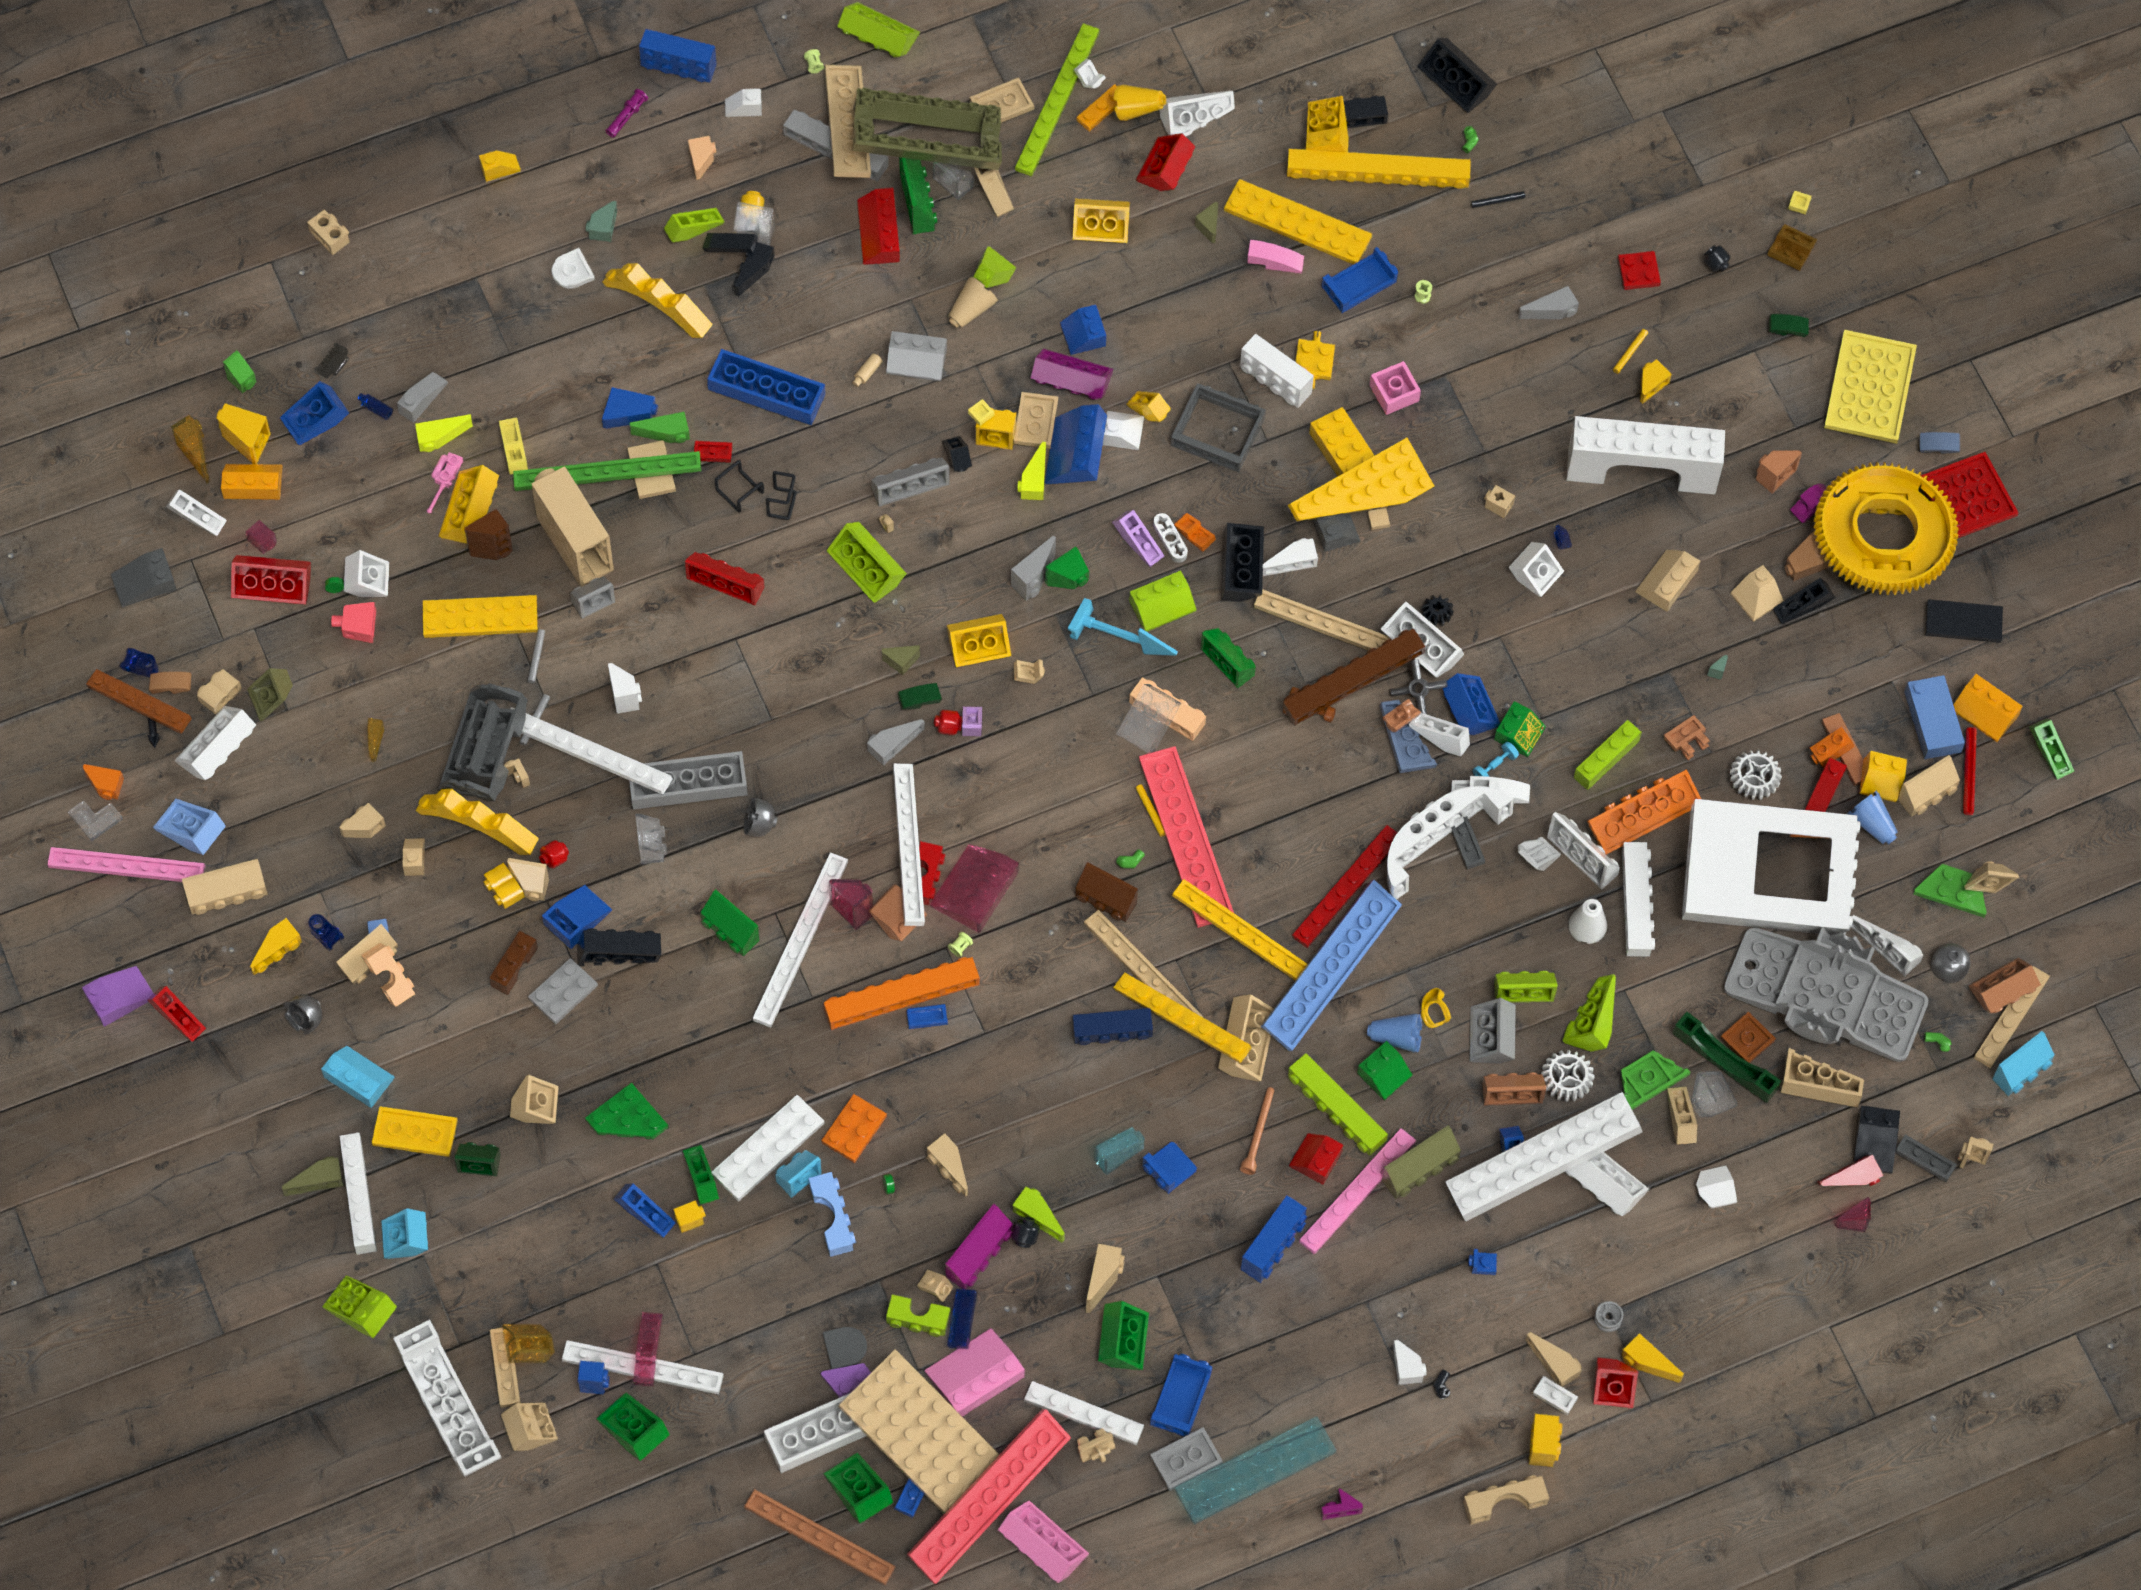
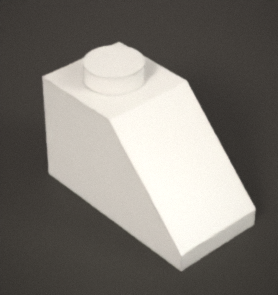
M742 89L725 99L726 117L762 116L761 89Z
M1394 1340L1393 1351L1398 1385L1422 1383L1423 1377L1426 1375L1425 1363L1422 1364L1421 1357L1399 1340Z

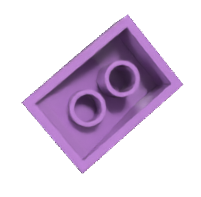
M137 966L100 977L82 987L85 997L104 1027L148 1003L147 1000L154 994Z

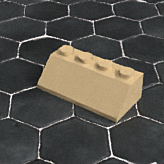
M258 859L182 879L192 915L204 914L208 910L223 909L230 904H241L245 900L260 899L264 895H268Z
M1251 994L1233 998L1226 1031L1250 1044L1251 1050L1241 1064L1221 1053L1218 1067L1220 1070L1233 1077L1258 1082L1262 1080L1271 1035L1261 1025L1274 1008Z

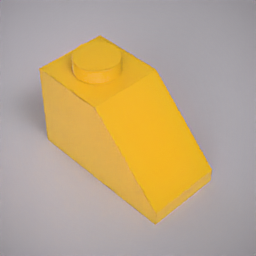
M496 150L479 155L480 166L486 182L521 172L516 155Z
M1657 359L1652 363H1647L1642 369L1640 402L1642 404L1670 383L1672 374Z
M1137 391L1127 403L1129 408L1144 416L1148 421L1160 422L1166 418L1167 413L1171 410L1160 393Z

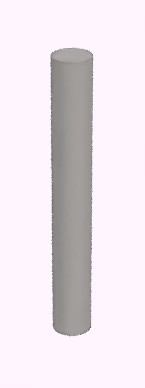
M539 629L537 632L528 676V682L532 684L536 680L545 631Z
M543 695L533 717L540 719L550 700V696ZM523 734L519 743L526 746L530 737Z

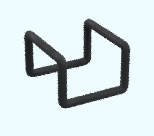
M741 460L734 462L714 479L715 490L737 512H741V502L755 490H758L761 494L764 493V483L759 482L756 484L742 470ZM738 465V471L754 487L737 500L736 506L719 489L718 480Z
M773 471V488L788 492L786 501L766 498V514L768 517L789 520L797 495L796 490L793 489L796 476L791 473ZM776 475L792 477L790 488L778 487ZM769 502L785 505L790 503L788 515L782 516L770 513Z

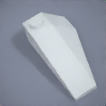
M1233 91L1167 98L1166 105H1164L1163 109H1160V118L1167 134L1183 133L1185 136H1188L1194 130L1206 126V123L1213 119H1218L1235 109Z
M1853 915L1852 929L1869 945L1874 947L1904 977L1921 962L1923 954L1918 946L1912 945L1909 941Z

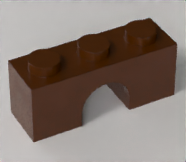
M521 931L518 932L489 977L491 987L506 995L510 993L518 980L517 976L524 962L528 964L538 949L535 938Z

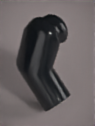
M1443 1369L1433 1383L1436 1395L1441 1399L1450 1396V1390L1447 1389L1445 1384L1450 1373Z

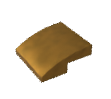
M1784 224L1775 242L1769 249L1767 256L1800 271L1813 250L1817 239Z

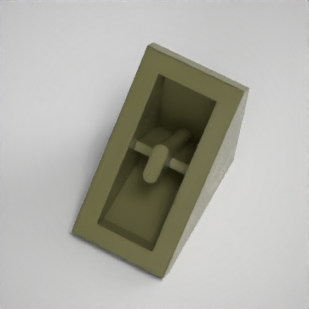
M1214 202L1195 216V227L1211 243L1216 241L1218 202Z
M919 645L882 648V660L901 675H904L920 657Z

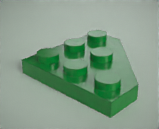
M632 1083L585 1117L586 1122L598 1135L610 1134L629 1138L645 1137V1139L653 1140L669 1128L664 1119Z

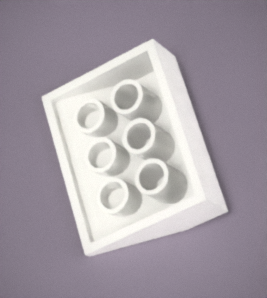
M1557 812L1552 815L1547 838L1602 890L1618 876L1620 869L1618 863L1613 858L1610 859L1601 846H1596L1591 841L1590 836L1582 832L1572 819L1569 820L1566 816Z

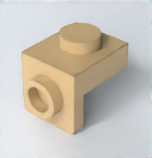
M1038 659L1035 663L1019 660L1014 662L1015 681L1035 684L1044 676L1043 660Z
M930 1270L926 1271L917 1285L920 1290L935 1295L942 1302H944L953 1288V1285L944 1275Z

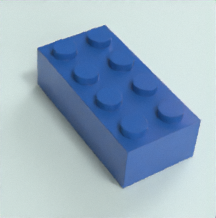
M645 29L639 46L641 66L647 69L660 70L666 74L672 73L683 78L696 79L699 82H711L716 68L714 45Z
M1287 1195L1243 1255L1241 1271L1260 1283L1264 1278L1268 1279L1273 1271L1272 1267L1275 1262L1278 1264L1283 1258L1285 1248H1290L1294 1243L1295 1234L1297 1232L1301 1233L1304 1229L1307 1219V1208Z

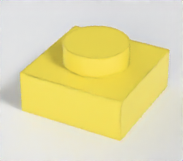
M1794 191L1788 209L1806 215L1812 196Z
M982 399L968 409V414L981 426L994 416V411Z

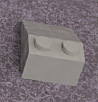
M1054 536L1011 569V587L1025 601L1036 597L1040 592L1045 580L1046 566L1052 563L1055 557L1056 538Z

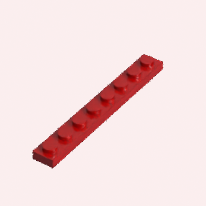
M1386 825L1293 933L1292 938L1308 949L1388 856L1391 843L1398 832Z

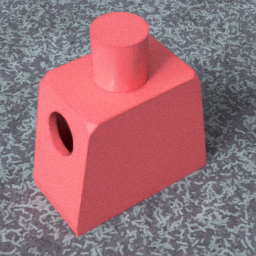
M375 602L345 605L343 616L332 615V627H342V634L345 638L373 643L376 620Z

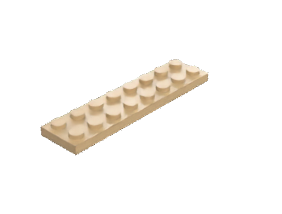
M825 65L834 177L870 178L869 153L853 151L857 88H863L861 66Z

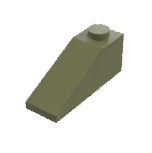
M325 1157L282 1186L284 1196L344 1186L339 1158Z

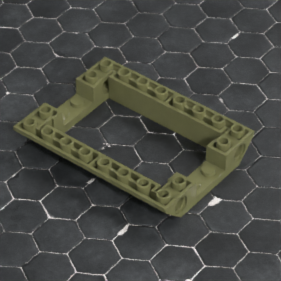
M857 88L854 109L853 151L999 170L1002 162V142H999L1001 107L979 105L975 102L964 103L959 100L949 101L939 97L927 98L922 95L912 96L906 93H890L886 90L875 91L869 88ZM873 119L980 133V148L977 146L966 147L960 144H944L940 141L929 142L923 139H907L903 136L874 134Z

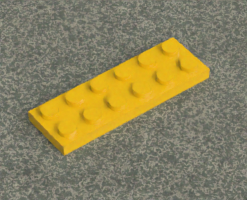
M537 595L423 601L424 638L538 632Z

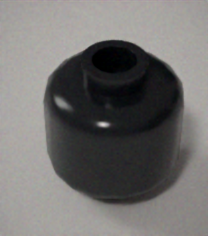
M1713 245L1703 254L1705 256L1703 259L1704 263L1713 272L1718 270L1723 272L1730 265L1728 261L1731 259V256L1721 245Z
M1023 1217L1022 1220L1015 1222L1012 1239L1016 1245L1030 1248L1031 1245L1036 1244L1040 1227L1035 1223V1219Z

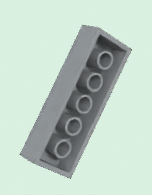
M742 751L643 763L672 776L673 780L663 795L629 780L633 810L748 795Z

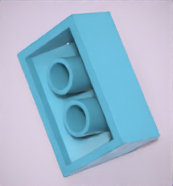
M2041 1031L1999 1064L1993 1080L2007 1096L2013 1092L2017 1094L2023 1089L2024 1083L2027 1081L2032 1082L2037 1078L2039 1071H2046L2053 1064L2051 1061L2054 1053L2045 1033Z
M348 1046L333 1053L321 1068L325 1079L370 1108L373 1107L395 1078Z

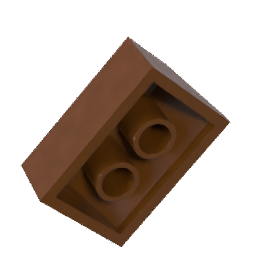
M497 509L464 528L468 551L472 557L499 560L500 558H506L513 551L509 525Z
M1087 862L1077 883L1075 896L1081 902H1088L1094 905L1095 909L1111 914V917L1115 920L1126 922L1137 905L1138 888Z

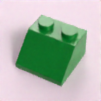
M1387 1041L1358 1066L1357 1075L1384 1101L1412 1077V1073L1401 1054Z

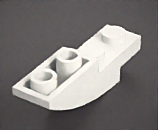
M1470 776V780H1452L1451 792L1466 787L1483 786L1510 794L1514 798L1513 804L1529 803L1530 785L1523 782L1484 776Z

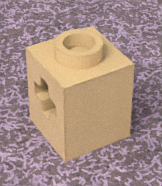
M1496 485L1493 490L1487 492L1484 498L1486 500L1485 508L1505 518L1514 505L1515 495Z

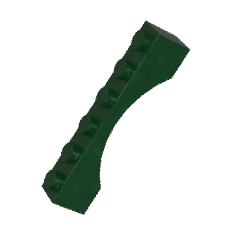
M1686 1011L1675 1025L1673 1035L1765 1103H1768L1779 1089L1780 1079L1766 1069L1755 1066L1730 1051L1712 1035L1701 1021Z

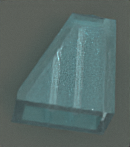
M1131 1127L1095 1147L1094 1161L1108 1175L1143 1150L1145 1138L1140 1131L1136 1132Z

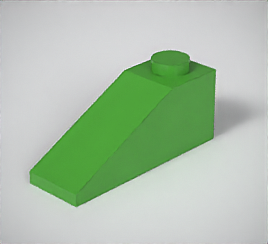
M685 412L630 422L631 435L659 441L664 440V442L683 443L686 440H690Z
M2044 719L2029 726L2040 751L2056 779L2058 780L2075 772L2052 720Z

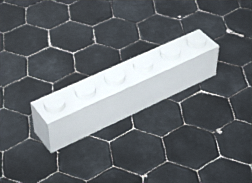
M1624 842L1622 847L1626 956L1650 957L1651 950L1655 949V938H1651V932H1654V920L1650 919V914H1653V902H1650L1649 896H1652V885H1649L1652 869L1648 867V861L1651 860V850L1647 849V842Z
M360 1133L340 1136L354 1247L357 1255L376 1252Z

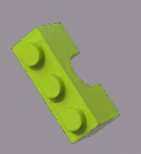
M892 1295L886 1316V1321L891 1327H905L916 1333L921 1331L928 1332L929 1335L934 1337L945 1336L951 1314L950 1307L931 1303L927 1314L916 1316L911 1312L912 1300L910 1298Z

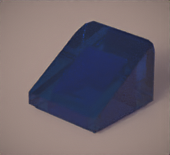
M1556 525L1554 536L1558 549L1571 548L1572 543L1568 531L1562 526Z

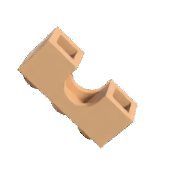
M379 943L361 955L369 970L375 975L385 970L389 971L390 979L381 989L390 1004L397 1007L415 994L412 989L414 985L408 977L405 978L403 975L404 968L399 962H395L393 958L395 954L390 946Z

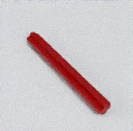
M1968 727L1965 735L1963 813L1970 816L1974 813L1977 729L1974 727Z

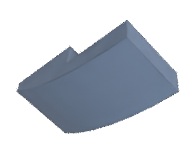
M1947 432L1920 433L1921 453L1939 451L1941 454L1960 452V434Z

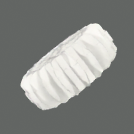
M1759 749L1756 751V754L1752 750L1748 752V755L1743 752L1741 757L1737 756L1735 762L1731 765L1730 782H1734L1733 789L1739 788L1738 794L1744 792V797L1746 798L1748 795H1751L1752 800L1755 799V796H1758L1760 800L1763 798V795L1768 798L1770 793H1775L1782 778L1778 761L1772 762L1773 755L1767 757V752H1764L1762 755ZM1746 767L1747 773L1742 777L1741 769ZM1767 773H1769L1771 780L1768 783H1765L1764 777Z
M1561 1050L1559 1051V1056L1554 1053L1552 1054V1059H1546L1547 1064H1543L1542 1069L1544 1071L1541 1074L1544 1077L1546 1091L1552 1090L1550 1093L1551 1097L1557 1094L1558 1101L1561 1097H1565L1564 1100L1568 1102L1569 1097L1576 1101L1577 1096L1583 1098V1093H1589V1088L1593 1086L1592 1080H1594V1075L1591 1073H1593L1594 1069L1589 1067L1590 1061H1584V1055L1579 1058L1577 1051L1572 1055L1570 1050H1567L1566 1054ZM1577 1069L1581 1071L1583 1075V1081H1581L1579 1079V1076L1576 1074ZM1553 1070L1556 1072V1075L1559 1077V1082H1558V1083L1554 1080V1078H1553V1076H1552V1071H1553Z

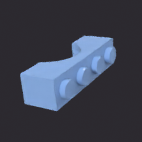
M832 1172L809 1178V1186L814 1203L826 1205L835 1216L832 1226L824 1232L830 1257L853 1251V1244L856 1241L853 1231L849 1232L848 1230L850 1220L848 1214H844L842 1209L845 1207L843 1196H839L837 1192L840 1189L838 1179L833 1178Z

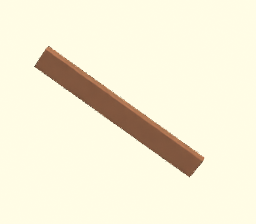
M755 1489L744 1506L750 1512L883 1585L887 1584L895 1570L894 1565Z

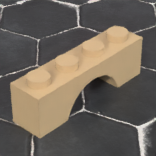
M1533 1475L1525 1478V1481L1517 1482L1514 1480L1502 1487L1491 1486L1486 1491L1480 1493L1478 1491L1469 1492L1464 1497L1463 1504L1470 1525L1490 1520L1492 1508L1498 1502L1505 1499L1517 1500L1524 1504L1528 1510L1547 1505L1549 1496L1543 1477Z

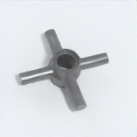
M1419 659L1411 660L1414 679L1410 682L1409 686L1391 689V695L1393 697L1411 694L1417 698L1419 711L1427 714L1424 697L1429 693V690L1446 688L1448 683L1447 680L1428 683L1425 679L1421 678ZM1418 683L1423 685V690L1420 693H1417L1415 690Z

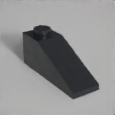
M1819 578L1775 606L1773 610L1780 622L1785 624L1821 608L1836 597L1827 582Z

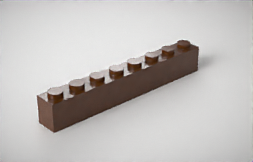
M1415 629L1402 631L1398 635L1399 637L1393 640H1386L1381 647L1377 649L1372 648L1366 652L1365 656L1361 658L1356 657L1351 660L1349 665L1336 668L1333 674L1320 677L1315 684L1304 686L1295 695L1294 693L1288 695L1283 701V709L1293 725L1296 726L1424 654L1426 646Z

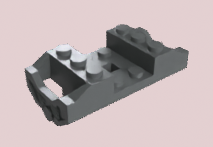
M492 683L477 685L471 689L438 788L439 791L441 789H453L459 795L475 796L486 801L495 802L497 795L504 788L509 773L503 762L511 738L521 736L526 719L528 700L521 692ZM488 699L513 702L516 704L515 710L499 708L494 701H489Z

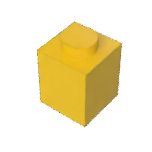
M696 1200L673 1209L681 1233L704 1225L703 1217L706 1215L702 1205L698 1206Z

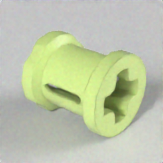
M816 49L809 50L804 54V59L807 60L809 65L808 71L811 73H818L824 69L823 63L820 62V53Z
M1421 280L1416 284L1414 297L1417 302L1427 303L1430 300L1432 284L1429 281Z
M959 932L958 938L953 943H949L948 949L955 956L961 957L963 955L962 952L968 946H971L973 941L964 932Z

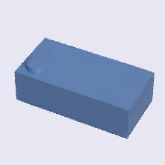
M1945 676L1908 682L1904 693L1924 759L1961 753L1965 742Z

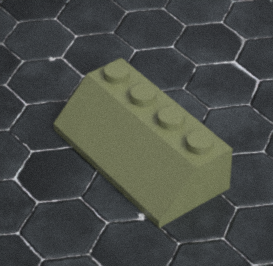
M1449 1125L1384 1167L1382 1182L1395 1199L1400 1196H1407L1413 1187L1422 1186L1426 1183L1427 1178L1432 1175L1437 1176L1443 1171L1445 1166L1448 1164L1452 1166L1459 1160L1461 1150Z

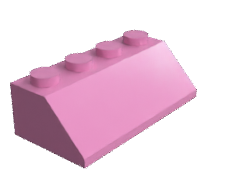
M1030 1501L1011 1511L998 1529L1006 1539L1013 1542L1022 1553L1033 1560L1035 1565L1041 1567L1051 1579L1058 1583L1067 1578L1089 1554Z

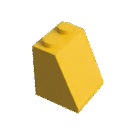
M225 403L223 408L219 409L217 413L222 437L252 464H257L271 435L267 417Z

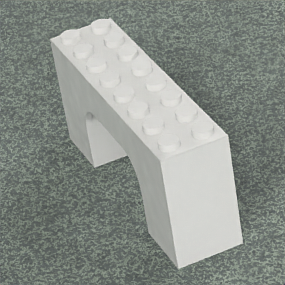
M1575 416L1568 450L1566 481L1604 484L1606 472L1609 468L1617 465H1632L1676 471L1679 473L1678 491L1715 494L1724 463L1725 430Z

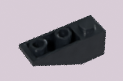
M757 242L753 253L746 252L745 257L747 258L740 265V275L735 278L733 283L736 296L744 293L769 271L775 257L773 246Z

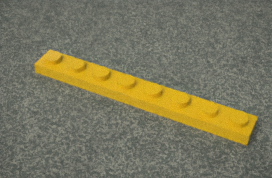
M1185 879L1182 880L1172 895L1174 898L1292 979L1296 980L1307 966L1306 962Z
M1125 972L1113 987L1116 992L1144 1008H1151V1012L1240 1064L1251 1050L1250 1044Z

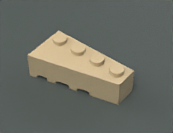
M1789 1048L1785 1059L1780 1093L1858 1107L1862 1097L1864 1079L1843 1070H1835L1829 1064L1824 1062L1821 1064L1812 1060V1057L1805 1054L1802 1056Z

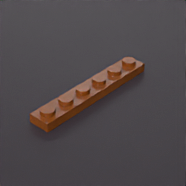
M98 669L95 670L86 683L88 688L182 734L192 719L190 715Z

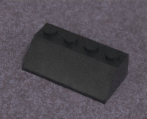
M1438 38L1417 66L1467 113L1487 99L1497 85L1493 79L1448 38Z
M1226 524L1223 532L1221 600L1241 602L1262 596L1264 526Z

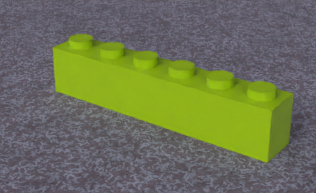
M1307 1053L1289 1067L1288 1077L1294 1085L1298 1084L1302 1088L1303 1094L1309 1099L1312 1098L1316 1102L1317 1108L1321 1112L1325 1111L1330 1116L1331 1122L1336 1126L1339 1125L1343 1129L1345 1136L1357 1143V1147L1361 1152H1366L1371 1156L1387 1141L1388 1134Z

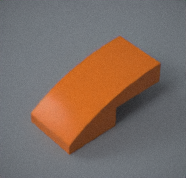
M1188 513L1174 524L1175 528L1186 539L1203 552L1216 540L1214 534L1203 528L1201 522Z

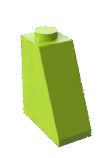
M988 246L977 265L973 277L985 285L986 288L1008 283L1016 267Z

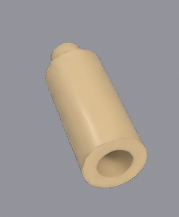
M874 353L871 354L854 375L855 380L853 384L856 387H859L860 384H865L881 365L882 359Z

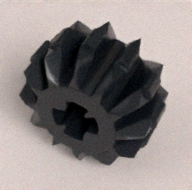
M1441 594L1438 598L1432 595L1431 599L1426 598L1424 605H1422V615L1429 622H1433L1434 626L1437 623L1443 626L1445 622L1449 623L1453 616V604L1448 603V597L1442 599Z

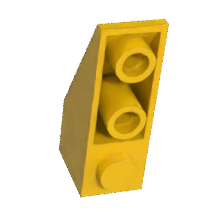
M287 918L269 930L250 965L253 975L264 972L268 965L278 962L283 958L284 954L290 950L297 949L300 943H302L300 934Z

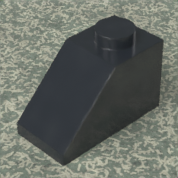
M961 436L942 440L950 466L954 471L963 472L972 467L968 445Z

